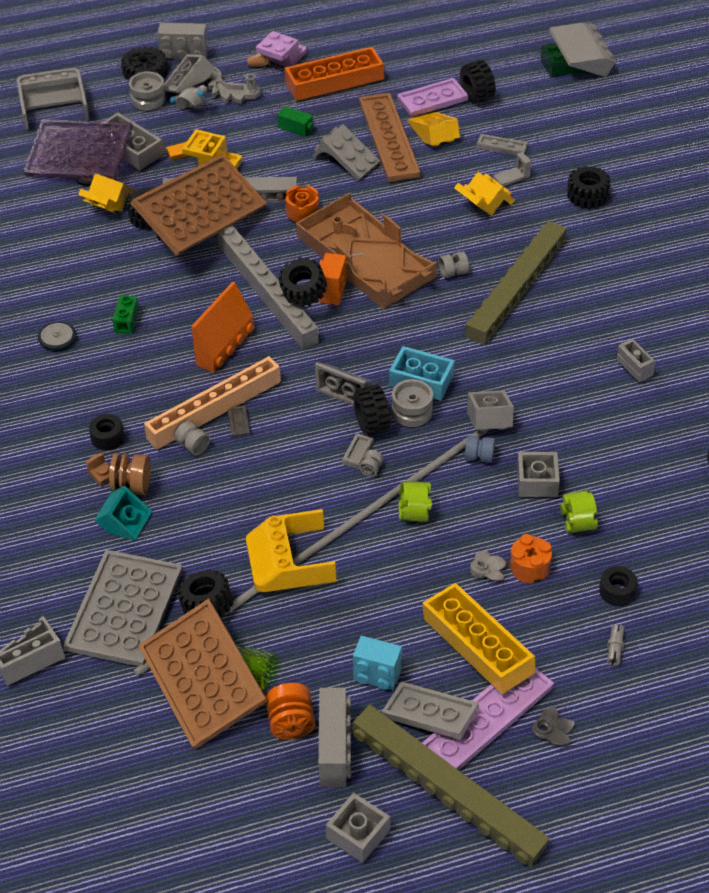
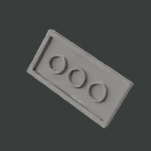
M400 682L382 710V714L396 722L461 740L478 712L479 704L478 702Z

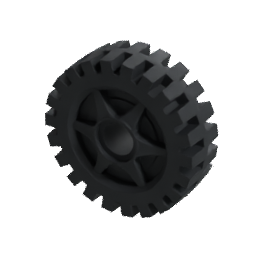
M143 46V48L137 47V50L133 48L131 51H127L121 59L123 76L128 81L132 76L140 72H155L161 75L162 78L167 75L168 63L166 54L156 47L153 49L152 46H149V48Z

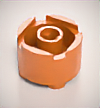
M301 185L290 188L286 192L285 197L287 217L294 222H299L318 211V191L311 186L301 188Z
M524 534L512 545L510 556V569L514 577L525 583H534L535 580L539 579L540 581L544 580L550 572L551 544L529 534Z

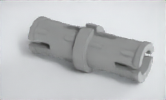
M618 624L611 626V637L607 643L609 649L607 663L612 665V660L614 659L613 666L620 665L621 651L624 649L623 634L625 628L620 625L619 631H617Z

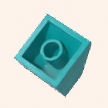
M123 486L111 492L94 521L107 533L134 541L153 511L126 486Z

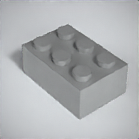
M160 23L158 29L159 50L166 54L167 59L183 60L187 54L204 55L207 58L206 24Z

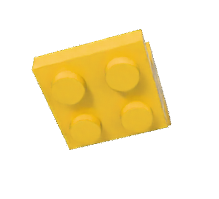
M195 130L182 148L184 155L198 158V166L221 154H224L236 169L242 162V155L227 152L226 136Z
M477 172L469 185L465 184L462 186L457 183L454 187L491 216L503 200L510 205L515 201L510 196L512 193L486 173L482 175Z
M95 173L89 191L80 189L78 195L84 198L83 201L114 213L115 210L122 212L126 198H129V195L133 194L135 189Z

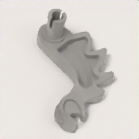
M217 67L213 70L211 77L208 78L211 81L208 84V89L212 90V98L220 95L225 103L232 99L235 103L242 104L244 100H252L260 96V87L256 85V75L251 73L252 79H250V73L246 75L247 84L226 83L222 81L221 71Z

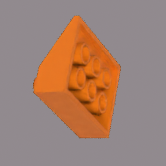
M234 282L222 292L191 326L196 365L214 373L233 354L234 350L243 343L247 335L251 334L254 330L253 315Z

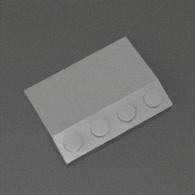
M576 23L549 28L553 39L569 66L607 77L616 61L595 25L591 23Z

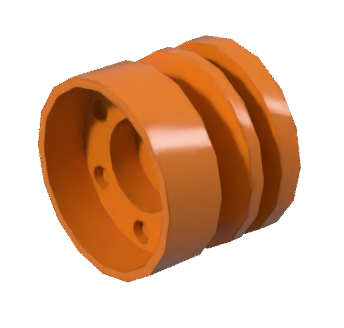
M285 683L275 686L267 693L266 698L268 702L266 704L269 714L270 732L275 737L287 740L298 739L313 731L315 728V717L311 693L307 686L300 683Z

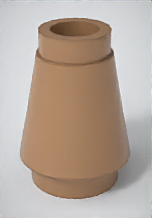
M258 53L247 58L248 67H267L270 64L269 56Z

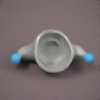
M204 85L197 88L188 87L179 92L175 97H172L170 102L172 104L176 103L178 109L192 107L198 110L203 106L204 95L208 89Z

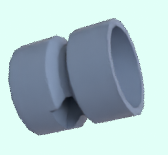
M468 435L465 460L476 461L480 458L481 462L492 463L495 438L484 437L480 440L477 436Z

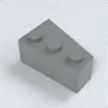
M44 616L39 619V623L32 629L27 628L21 638L17 641L12 640L0 650V675L7 686L65 658L61 642Z

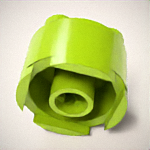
M401 482L399 490L401 497L398 504L399 519L428 522V510H431L432 499L428 498L431 489L429 482Z
M590 490L566 493L562 496L563 503H560L561 514L566 517L565 529L567 533L597 529L598 519L594 520V513H597L593 494L589 493Z

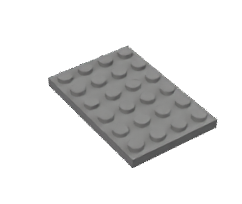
M105 550L64 642V651L134 666L144 665L146 660L138 645L159 631L182 574L183 566Z

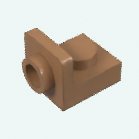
M100 452L88 459L86 466L88 474L102 487L109 483L110 466L105 462L104 454Z

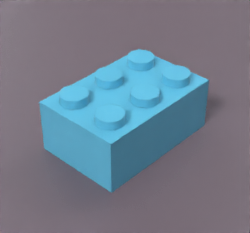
M402 346L389 370V386L395 387L398 383L409 379L421 380L432 388L433 399L442 401L454 377L455 360Z

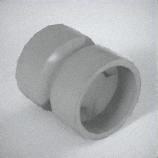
M464 251L453 253L452 256L448 254L438 258L439 269L443 278L452 277L455 273L461 275L469 272V263Z
M185 421L180 424L174 434V439L196 456L203 453L210 444V436L203 430L198 429V426L191 421Z

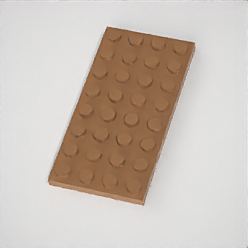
M221 154L134 198L130 204L177 256L217 234L224 228L264 208L267 202L227 157Z

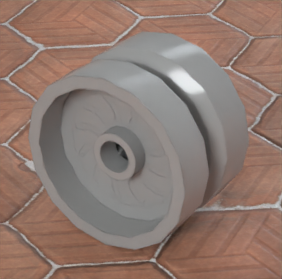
M140 72L131 77L129 80L130 98L135 108L150 111L161 107L165 103L164 80L161 75L155 72Z
M409 379L398 383L393 388L392 415L397 423L407 427H418L426 424L431 419L433 413V391L427 383L421 380Z

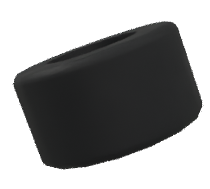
M113 414L99 415L89 424L91 443L100 450L114 449L124 440L122 421Z
M623 566L608 568L603 572L600 579L599 593L602 599L614 606L629 604L636 596L637 577L630 569ZM614 584H620V585H622V586H624V587H623V588H617V587H614L613 585H614Z

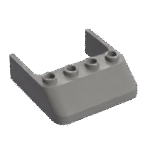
M77 68L27 74L17 78L26 130L29 129L26 111L41 107L46 108L81 102L85 118L89 120L81 75Z

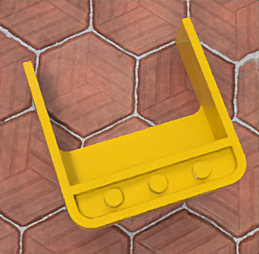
M323 509L272 516L247 534L246 545L254 587L257 591L270 592L337 582L335 561L305 566L294 565L287 536L289 534L323 530Z

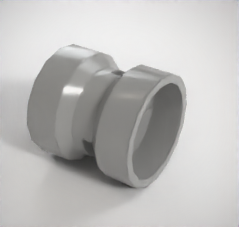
M368 450L364 460L359 465V470L366 476H376L379 467L384 461L383 455L376 450Z

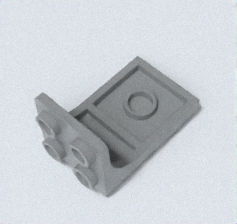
M344 124L339 128H333L329 136L325 135L319 141L320 144L314 149L315 153L312 156L316 159L323 152L332 155L357 181L380 162Z

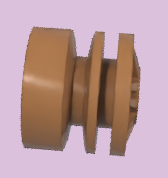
M114 453L109 468L110 491H115L123 486L127 488L130 486V491L133 494L145 496L148 492L151 473L149 455L134 454L131 462L128 453L123 454V456L121 453Z

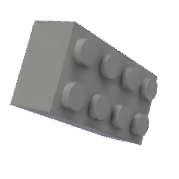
M120 113L114 114L94 127L97 144L139 171L164 155L162 139Z
M346 687L319 688L320 787H346V778H351L350 696H346Z

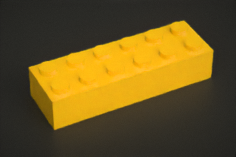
M456 583L422 603L424 620L501 694H504L536 673L535 656Z

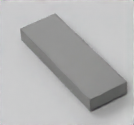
M481 134L476 148L517 156L518 153H526L528 143Z

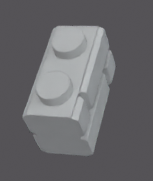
M630 339L618 346V362L638 382H642L654 375L656 361L634 339Z

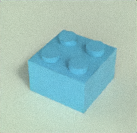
M361 636L353 654V680L361 684L377 686L383 690L394 691L402 671V646Z

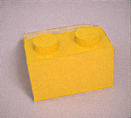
M434 112L407 119L409 125L422 141L431 146H439L441 142L455 141L454 139L460 137L458 119L455 117Z

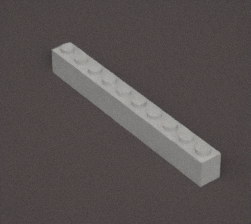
M230 225L218 232V247L299 346L304 350L318 344V327L300 305L294 306L293 303H289L285 299L279 280L234 226Z

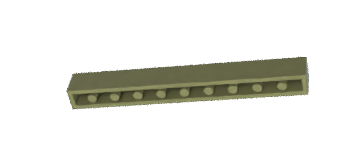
M548 221L545 226L540 228L538 235L532 238L530 245L525 247L523 254L517 257L515 264L509 267L504 277H501L497 287L492 289L489 297L484 299L482 306L475 310L471 320L469 319L466 322V338L486 345L566 241L567 227Z
M370 704L354 720L352 733L358 741L365 742L374 753L385 757L390 765L402 770L411 781L418 782L427 793L435 795L447 808H452L458 812L464 821L474 824L483 835L495 840L500 848L508 850L515 855V858L520 863L531 867L547 848L550 839L547 835Z

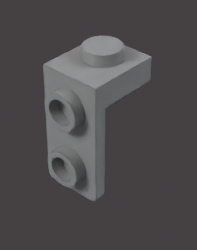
M523 152L518 153L516 167L495 174V181L502 186H506L529 178L532 166L530 158H527Z

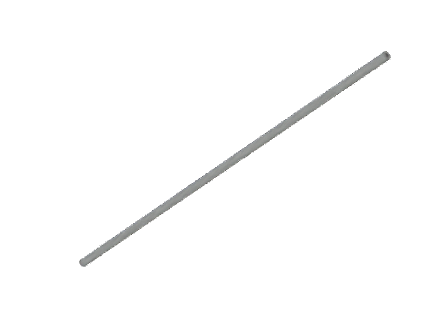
M477 430L470 436L480 438L487 433V430ZM467 438L404 482H417L466 448ZM401 484L293 558L294 565H299L399 495ZM254 586L233 600L231 610L225 614L227 615L259 593V591ZM147 661L144 665L134 669V673L138 677L150 669Z

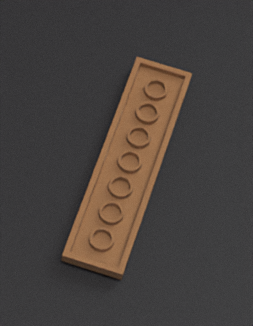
M385 93L359 97V104L388 182L420 177L418 164L391 94Z

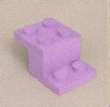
M272 31L256 46V52L269 56L271 62L290 67L294 66L307 53V47L300 45L297 39Z

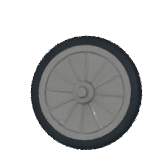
M66 322L49 323L42 327L38 333L39 343L51 350L66 348L76 338L74 327Z

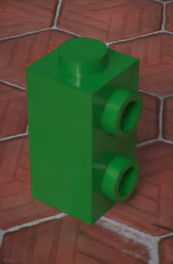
M285 106L277 114V125L280 129L306 137L314 129L313 115Z
M119 296L113 316L114 333H133L139 311L137 296Z

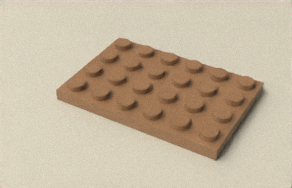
M210 599L199 604L138 645L191 746L195 750L268 702Z

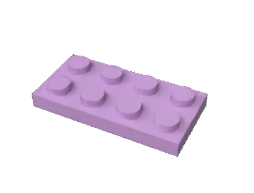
M454 78L397 94V100L410 117H414L467 101L468 94Z

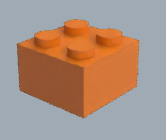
M325 253L323 260L321 259L319 264L327 282L326 293H323V298H319V302L340 305L347 282L346 255Z

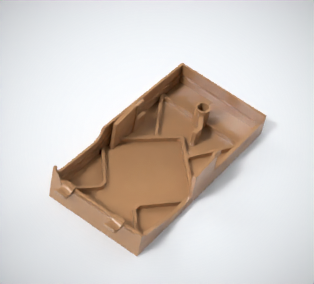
M350 193L297 222V237L319 256L324 258L325 253L346 255L347 279L383 310L437 277L436 261H430L412 252L401 243V228L390 217L381 213L380 215L384 218L383 224L352 199ZM365 253V254H361V255H357V256H353V257L350 256V255H352V254Z

